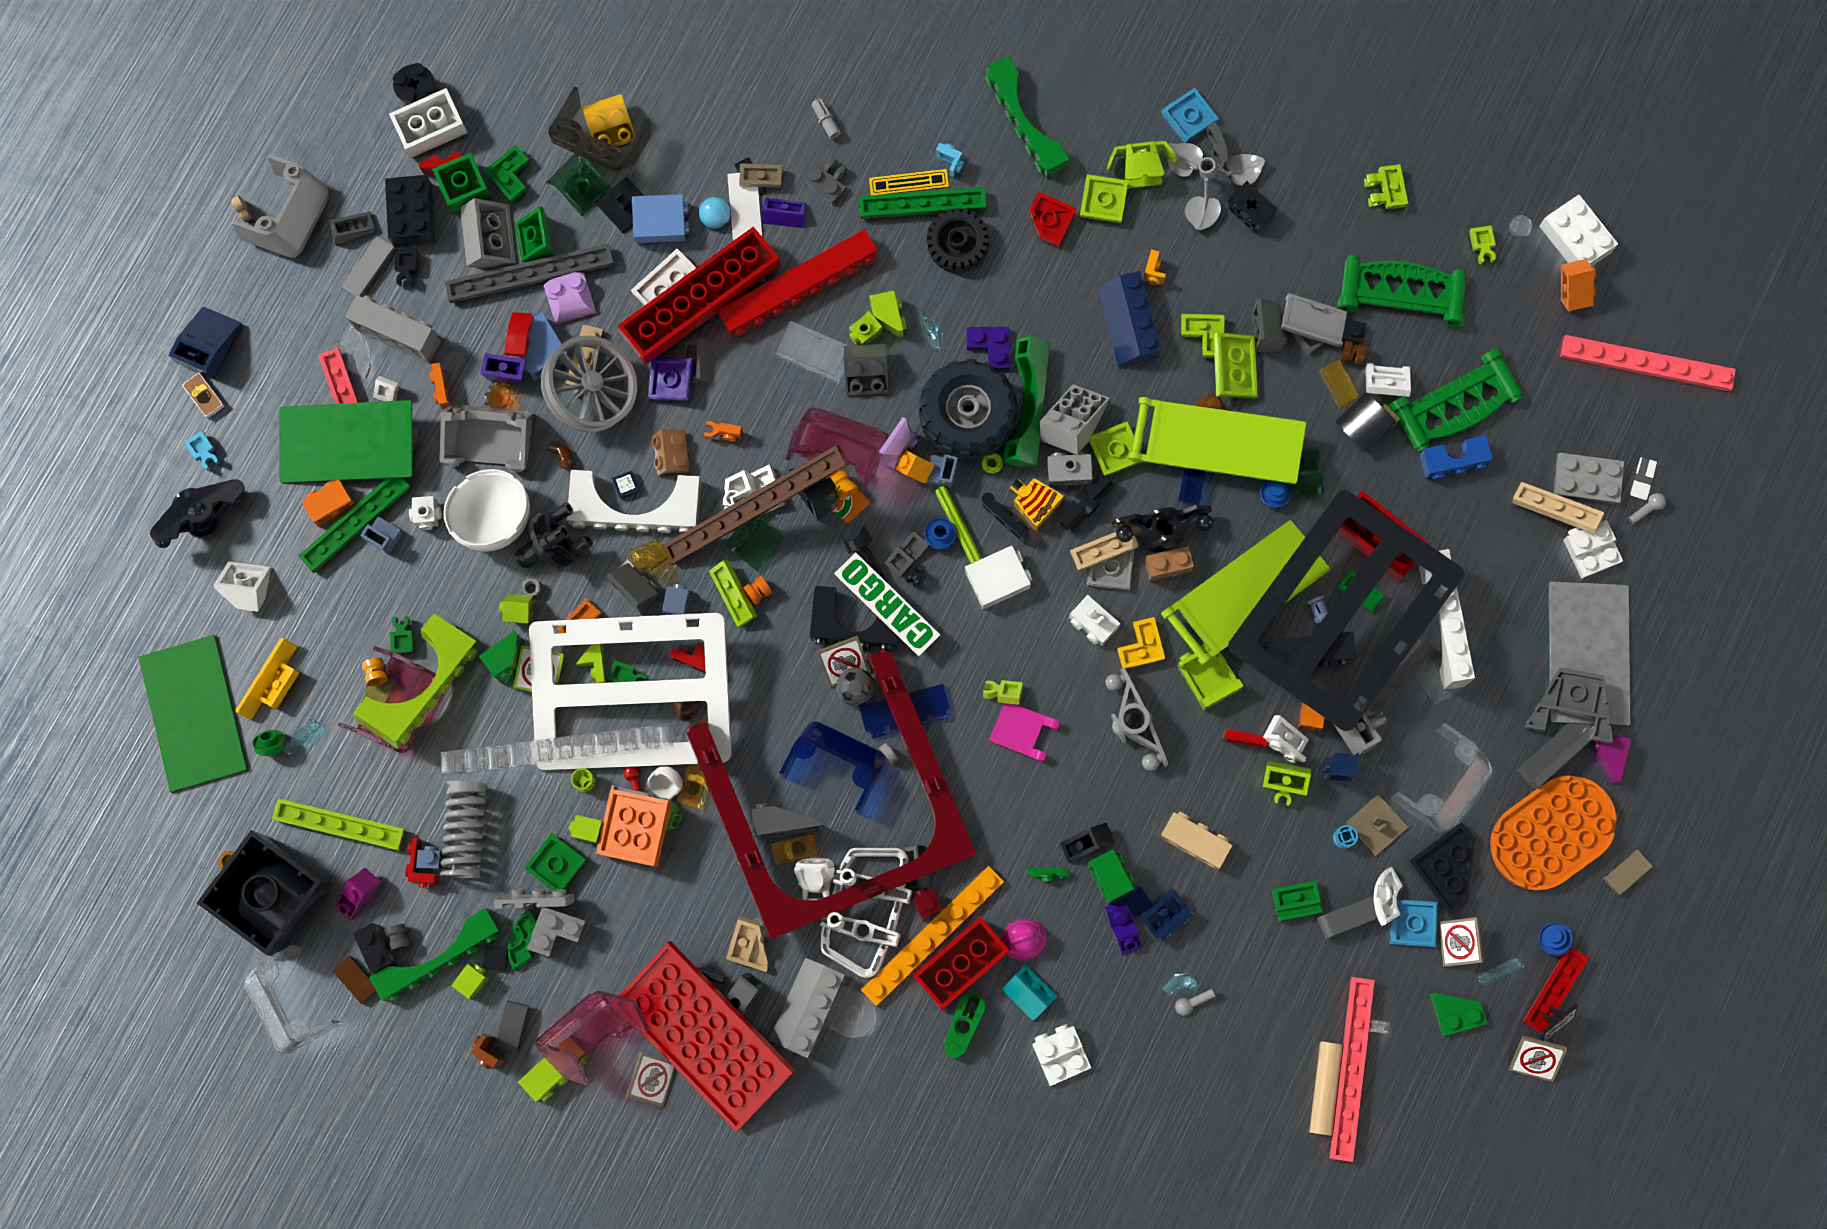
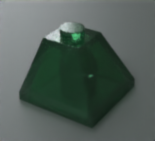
M1319 448L1302 449L1297 483H1285L1301 495L1313 496L1324 494L1323 470Z

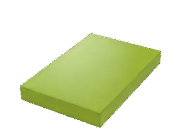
M1218 332L1213 334L1216 397L1253 400L1258 398L1255 336Z

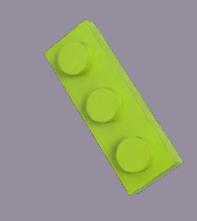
M723 560L709 570L737 627H743L757 617L729 560Z

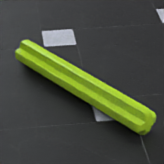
M942 486L936 489V495L949 521L953 523L956 535L970 563L981 560V556L947 488Z

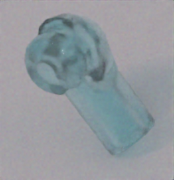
M1176 973L1162 989L1170 996L1177 987L1194 988L1196 980L1190 974Z

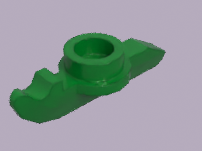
M1062 867L1026 869L1027 874L1032 877H1042V881L1046 882L1055 881V876H1059V879H1062L1063 876L1070 877L1069 872Z

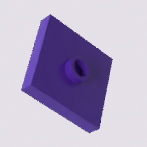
M655 358L652 360L648 399L650 401H690L694 359Z

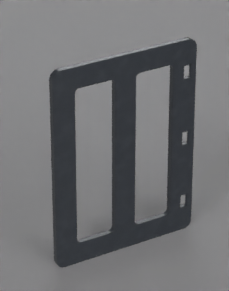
M1342 490L1337 493L1231 638L1228 647L1235 656L1343 731H1351L1464 576V570L1460 565L1351 492ZM1346 519H1352L1379 537L1380 542L1292 663L1285 664L1259 646L1257 642ZM1399 554H1404L1431 572L1432 576L1343 699L1337 700L1312 683L1309 677ZM1442 585L1448 589L1439 599L1434 594ZM1400 641H1403L1407 646L1398 655L1394 649ZM1362 696L1367 701L1358 711L1353 705Z

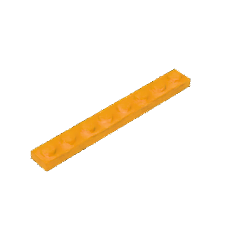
M988 866L872 978L861 991L877 1007L986 901L1004 881Z

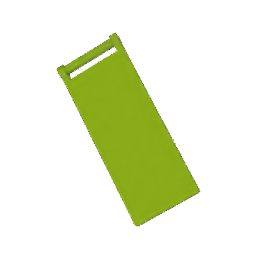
M1147 397L1139 398L1138 405L1140 408L1133 448L1128 458L1130 461L1155 463L1291 484L1297 483L1306 422L1164 402ZM1149 407H1154L1147 454L1145 455L1140 452Z
M1291 520L1161 613L1164 619L1169 620L1196 654L1201 665H1204L1228 646L1231 638L1304 540L1305 536ZM1321 556L1313 564L1286 603L1330 571V567ZM1179 610L1210 649L1209 652H1204L1174 612Z

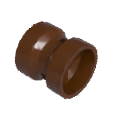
M1345 340L1341 361H1354L1355 364L1362 365L1367 344L1360 343L1356 345L1352 341Z

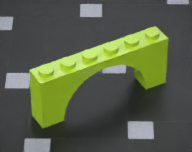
M433 614L421 628L422 638L432 646L438 657L437 673L430 686L416 698L402 703H382L366 696L353 712L356 722L397 749L401 744L405 745L408 742L415 727L418 728L423 723L424 715L428 710L432 711L435 708L440 695L447 693L451 687L452 680L462 674L465 668L464 665L468 660L472 661L478 652L476 640L436 614Z

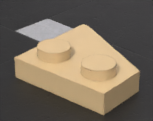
M739 916L726 957L727 960L767 972L769 965L761 923Z

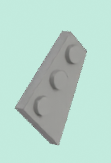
M523 888L512 889L511 893L495 899L494 909H502L508 904H515V908L532 906L533 903H536V907L567 906L574 902V893H566L564 889L553 890V893H548L545 889H534L532 892H525Z

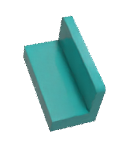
M1027 965L1017 972L1002 988L1003 992L1033 1021L1057 998V995Z

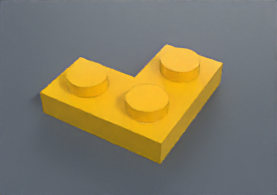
M1152 617L1133 622L1138 643L1117 648L1121 667L1126 670L1165 660L1155 618Z

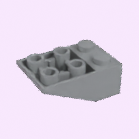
M1073 384L1040 420V441L1078 455L1089 442L1110 398Z

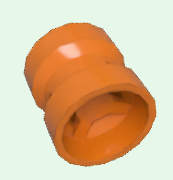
M761 575L755 579L753 584H747L743 587L754 605L758 604L764 596L768 597L773 593Z

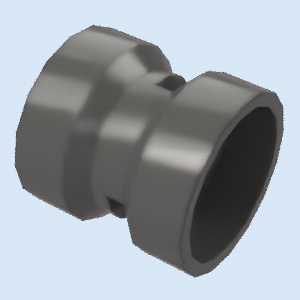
M405 924L394 925L383 930L384 936L390 938L387 944L389 952L410 946L409 939L406 935H403L406 932Z

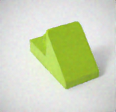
M591 644L576 665L579 668L594 666V668H591L592 681L607 683L603 644Z

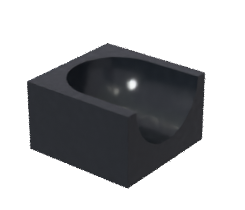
M251 830L196 904L265 955L282 958L286 952L284 949L285 942L296 922L313 902L322 895L330 893L334 885L266 835Z

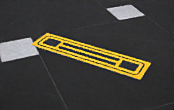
M947 169L869 178L871 195L949 187Z

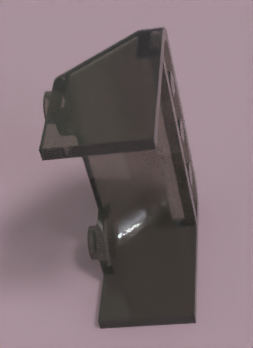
M574 86L548 130L550 141L611 170H620L635 164L651 137L649 119H644L629 146L615 147L582 132L581 125L572 120L581 106L579 90Z

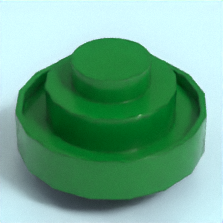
M278 730L264 731L253 740L254 751L260 756H276L286 746L285 736Z

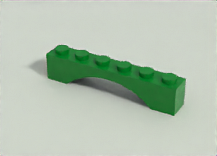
M1008 55L987 66L985 79L990 87H994L996 91L995 96L999 104L1003 103L1005 106V114L1010 122L1013 121L1016 125L1015 131L1020 139L1023 138L1026 142L1025 148L1030 156H1034L1037 170L1039 173H1044L1045 177L1048 178L1066 169L1069 166V158L1058 141L1040 133L1023 114L1017 96L1019 72Z
M1032 335L1018 338L1016 342L1015 361L1022 379L1023 406L1017 427L1005 443L1004 453L1005 463L1020 468L1037 466L1040 420L1043 417L1050 342Z
M484 908L465 920L456 940L436 958L411 967L387 966L370 976L369 979L381 1001L389 1000V1002H393L402 996L401 993L407 989L411 991L421 985L420 981L427 977L431 979L441 973L440 969L448 966L449 968L460 962L459 958L467 954V956L474 954L479 950L478 946L483 943L490 944L499 938L497 935L502 933L491 911Z

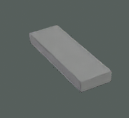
M376 236L341 288L354 297L356 295L362 297L394 252V246Z

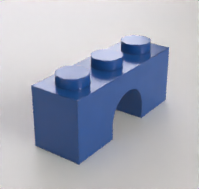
M1487 436L1466 439L1461 445L1463 457L1459 459L1450 457L1444 445L1423 449L1419 455L1426 479L1433 478V480L1445 478L1446 474L1454 473L1456 476L1466 473L1469 469L1474 468L1475 471H1480L1488 468L1487 465L1492 462L1493 458Z

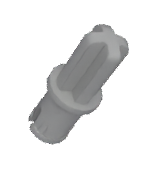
M816 99L812 103V108L819 118V124L823 125L830 139L838 137L841 131L833 119L834 115L828 111L822 99Z

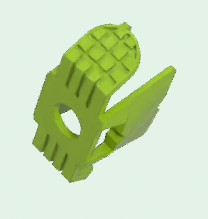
M1166 141L1127 144L1114 148L1106 170H1111L1116 157L1125 156L1124 180H1128L1127 189L1157 186L1162 184L1161 176L1164 175L1158 152H1163L1172 163L1177 162V156Z

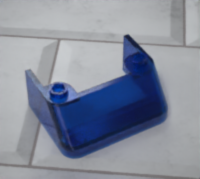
M814 721L809 723L794 742L779 774L782 778L786 779L796 758L809 759L813 756L817 747L856 766L852 779L854 784L864 791L855 808V812L861 815L885 766L883 753L820 722Z

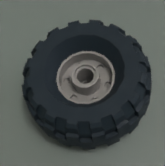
M976 359L950 362L947 366L936 370L928 382L926 381L919 400V417L925 436L942 454L945 453L958 457V460H979L981 457L994 454L1008 441L1017 421L1018 404L1013 386L1003 372L998 371L987 362H977Z

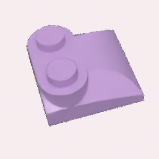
M570 273L551 279L544 284L545 293L556 326L597 314L584 273Z
M902 417L879 451L880 463L894 470L904 451H913L919 442L917 439L918 434L910 429L909 423L904 417Z

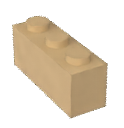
M1174 812L1159 838L1218 871L1232 847L1229 844L1230 840L1221 834L1213 835L1209 832L1210 828L1201 823H1198V825L1192 823L1188 815L1182 812L1178 814Z

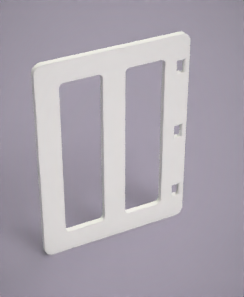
M701 613L537 621L530 625L529 641L535 760L539 769L556 770L697 764L689 742L559 747L556 736L555 710L557 707L706 701L709 730L722 762H727L731 758L725 619L722 614ZM700 619L699 627H687V620ZM633 622V630L621 631L620 623ZM554 626H567L566 633L555 634ZM702 639L704 641L706 676L701 679L556 685L554 683L552 648L554 646Z

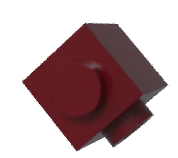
M927 888L916 892V897L912 898L922 921L942 912L933 889L928 891Z

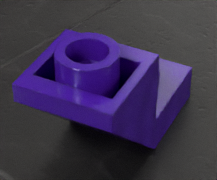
M1124 899L1104 907L1121 954L1124 955L1143 948L1126 900Z

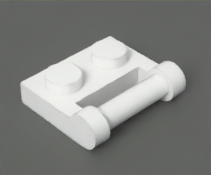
M1366 363V393L1410 396L1409 366L1396 368L1374 366L1373 363Z

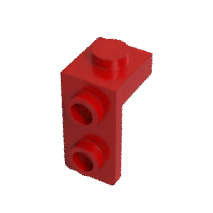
M413 837L412 842L408 846V855L411 856L410 864H407L405 869V876L408 877L407 881L418 883L420 888H431L432 885H438L439 876L418 873V868H416L417 852L421 850L422 839Z

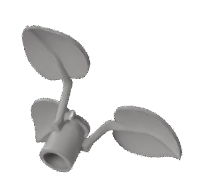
M1168 143L1177 156V162L1172 163L1167 158L1171 170L1180 177H1188L1194 169L1199 170L1200 176L1204 179V198L1200 196L1193 197L1185 207L1188 221L1199 231L1211 227L1218 220L1221 213L1220 202L1215 198L1208 199V181L1215 177L1217 170L1226 176H1231L1232 182L1237 186H1242L1246 181L1252 185L1258 179L1265 164V159L1252 154H1239L1228 160L1227 169L1229 172H1227L1219 164H1215L1212 158H1203L1202 151L1194 144Z

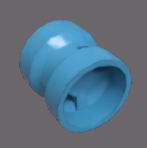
M1350 825L1341 826L1333 834V842L1340 849H1348L1358 840V832Z

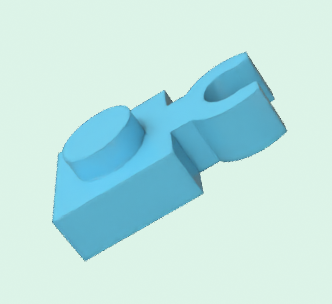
M200 431L184 442L196 461L202 459L201 464L207 471L211 470L208 466L210 460H214L217 465L220 464L219 459L215 455L210 454L215 448L203 431Z

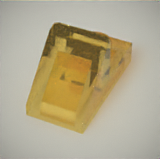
M658 539L630 549L626 554L638 571L642 570L645 575L668 559Z

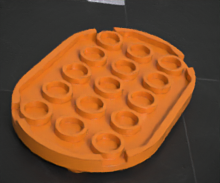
M1569 775L1549 780L1508 809L1497 820L1490 839L1491 855L1497 869L1509 882L1523 889L1541 891L1560 885L1599 857L1610 846L1615 835L1617 820L1614 805L1607 793L1589 779Z

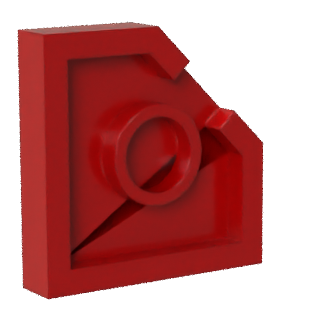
M1038 192L1030 208V215L1039 238L1059 247L1077 208Z

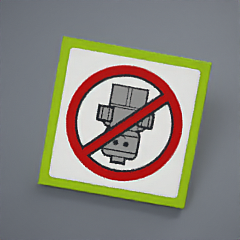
M521 645L513 688L532 692L530 647ZM552 652L554 683L558 685L564 654Z

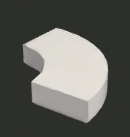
M1392 867L1382 872L1374 889V907L1381 926L1400 915L1397 907V895L1403 885Z

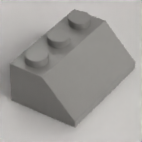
M474 198L461 206L467 267L489 269L515 265L516 259L509 204Z

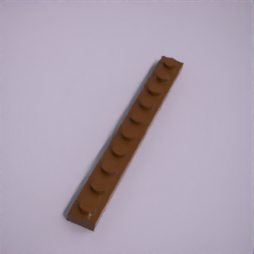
M835 445L663 544L662 547L670 564L680 562L848 466L849 464L840 445Z

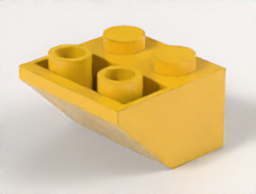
M622 94L582 106L597 153L637 140Z

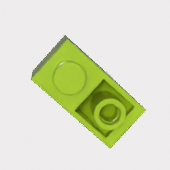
M894 291L870 295L871 309L876 320L883 328L899 338L904 337L903 330L907 328L904 316L900 317L899 310L902 309L900 297H896Z

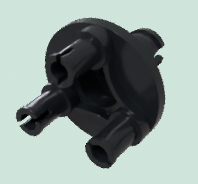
M565 502L555 510H549L546 513H538L530 519L529 531L532 541L518 549L514 554L515 556L520 554L523 556L516 561L520 567L529 568L544 558L557 568H566L573 563L574 559L579 557L581 552L593 546V540L588 534H584L581 538L571 542L569 531H566L567 528L560 524L561 520L574 513L569 503Z

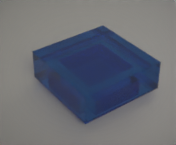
M1141 887L1122 899L1126 900L1134 918L1153 904Z

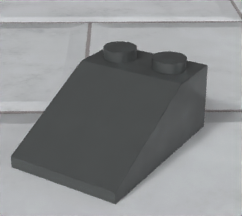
M769 803L758 804L756 809H751L755 836L758 840L824 830L820 820L776 806H770Z

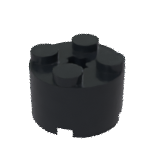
M420 63L407 65L393 76V89L403 107L439 91L438 84L430 70Z

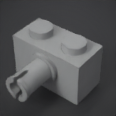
M1358 703L1353 705L1358 711L1361 709ZM1377 711L1368 718L1364 713L1351 731H1343L1335 726L1353 755L1359 752V756L1372 750L1382 741L1375 728L1386 723L1385 716L1379 719L1383 715L1381 711Z

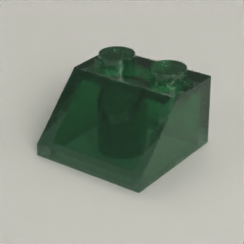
M574 153L546 182L580 216H583L610 188L609 184L589 161L577 153Z

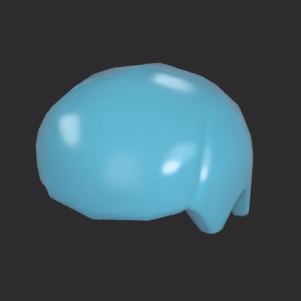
M719 197L706 199L699 208L700 220L708 228H722L730 219L728 203Z

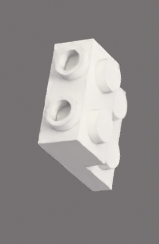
M1607 520L1600 523L1595 534L1577 527L1568 531L1569 536L1563 540L1581 579L1623 562L1614 542L1616 538Z
M1068 1024L1055 1029L1056 1034L1049 1037L1047 1033L1035 1037L1036 1042L1032 1044L1050 1086L1091 1068L1074 1026L1070 1028Z

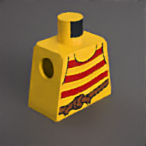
M1016 479L1010 487L1018 495L1014 500V506L1035 531L1063 502L1064 496L1037 479H1033L1028 485Z

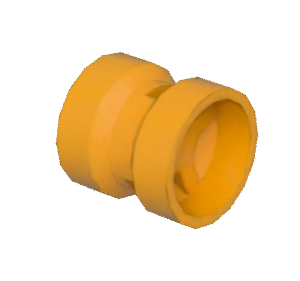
M846 470L838 472L831 478L836 485L835 489L840 500L849 497L858 489L855 482L850 481Z
M371 658L362 663L363 671L366 672L365 681L367 686H379L388 681L387 673L383 670L385 664L382 658Z

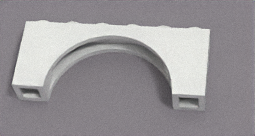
M571 470L568 503L572 506L574 513L567 517V521L573 528L584 529L585 526H594V529L598 530L615 527V530L619 531L636 528L640 532L658 529V532L670 533L671 530H678L679 533H684L698 525L701 479L699 476L678 475L674 491L663 505L645 514L628 515L611 509L600 499L593 471Z
M1449 549L1439 551L1451 559ZM1418 564L1422 585L1429 581L1432 574ZM1441 585L1434 595L1441 599L1448 588ZM1456 587L1437 613L1442 640V661L1439 672L1443 690L1465 687L1475 679Z

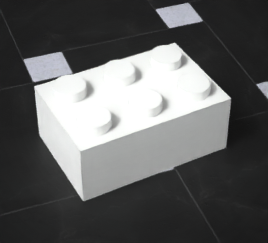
M447 88L389 113L410 158L468 133Z
M1577 195L1545 217L1539 226L1568 263L1586 259L1593 266L1611 254L1618 245L1580 195Z

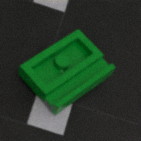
M1316 881L1271 889L1278 921L1323 913Z

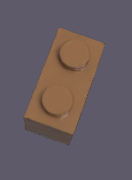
M1189 546L1148 555L1145 558L1150 582L1191 573L1194 568Z

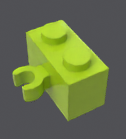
M1267 761L1263 787L1279 790L1275 794V803H1278L1280 796H1285L1287 798L1286 805L1289 806L1291 803V794L1289 792L1307 796L1311 769Z

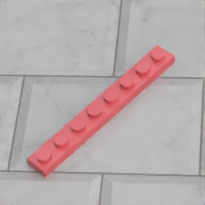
M1568 335L1563 337L1560 358L1729 392L1733 389L1736 370Z
M1351 977L1330 1159L1353 1162L1375 980Z

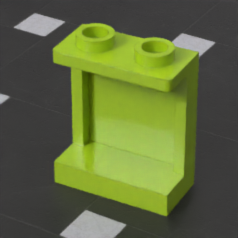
M1205 643L1201 645L1205 653L1210 651ZM1188 652L1180 657L1181 661L1177 667L1203 711L1242 690V682L1240 679H1236L1221 652L1204 665L1198 662L1199 658L1195 653Z

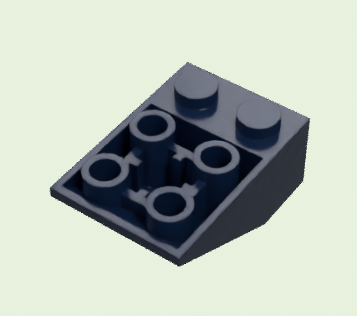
M203 306L179 334L168 356L175 363L214 379L241 322Z

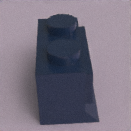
M1359 752L1353 757H1350L1351 754L1334 753L1330 758L1326 757L1325 761H1322L1321 773L1325 774V780L1352 782V777L1358 776Z

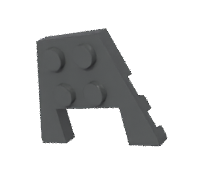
M1559 667L1545 690L1541 701L1536 705L1532 716L1527 720L1525 728L1546 732L1551 710L1596 718L1592 741L1613 745L1614 741L1604 675Z

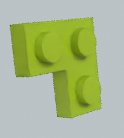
M1182 314L1181 337H1202V358H1214L1213 334L1217 332L1224 333V315Z

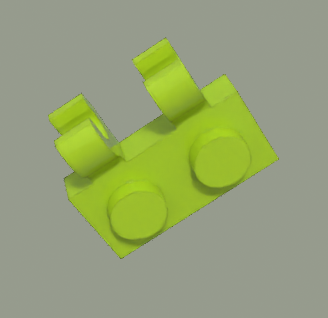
M1400 164L1383 166L1378 169V173L1366 175L1367 178L1364 179L1365 188L1381 184L1383 192L1370 195L1371 198H1368L1369 207H1376L1385 204L1386 209L1407 207L1408 199Z

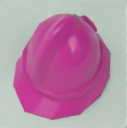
M1022 919L1006 927L1002 933L1001 941L1010 950L1007 954L1009 957L1019 961L1029 960L1040 954L1045 947L1048 932L1040 923L1029 919Z

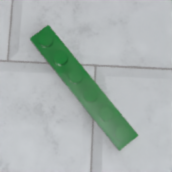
M985 187L859 196L861 219L938 214L941 212L946 213L948 209L955 211V208H960L961 211L963 209H968V211L986 210Z
M386 478L299 554L298 557L315 573L364 530L367 524L372 523L411 487L403 478Z

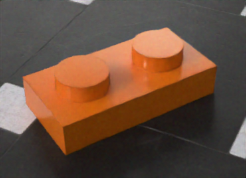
M438 362L431 364L432 371L429 372L432 384H435L436 391L433 392L435 403L439 404L444 410L451 403L444 368Z

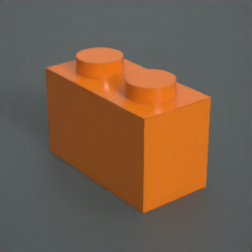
M1586 259L1561 265V301L1568 311L1593 306V297L1596 296L1594 286L1596 270Z
M339 479L329 481L324 485L323 489L307 494L305 499L301 501L312 521L318 527L356 505L345 485Z

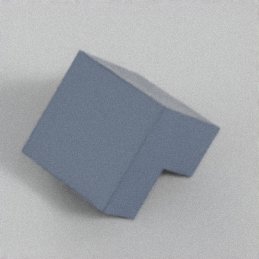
M946 454L944 457L932 455L930 462L935 464L926 484L939 487L945 486L948 489H952L958 466V457Z
M378 516L372 526L367 524L360 536L366 542L389 555L403 532Z

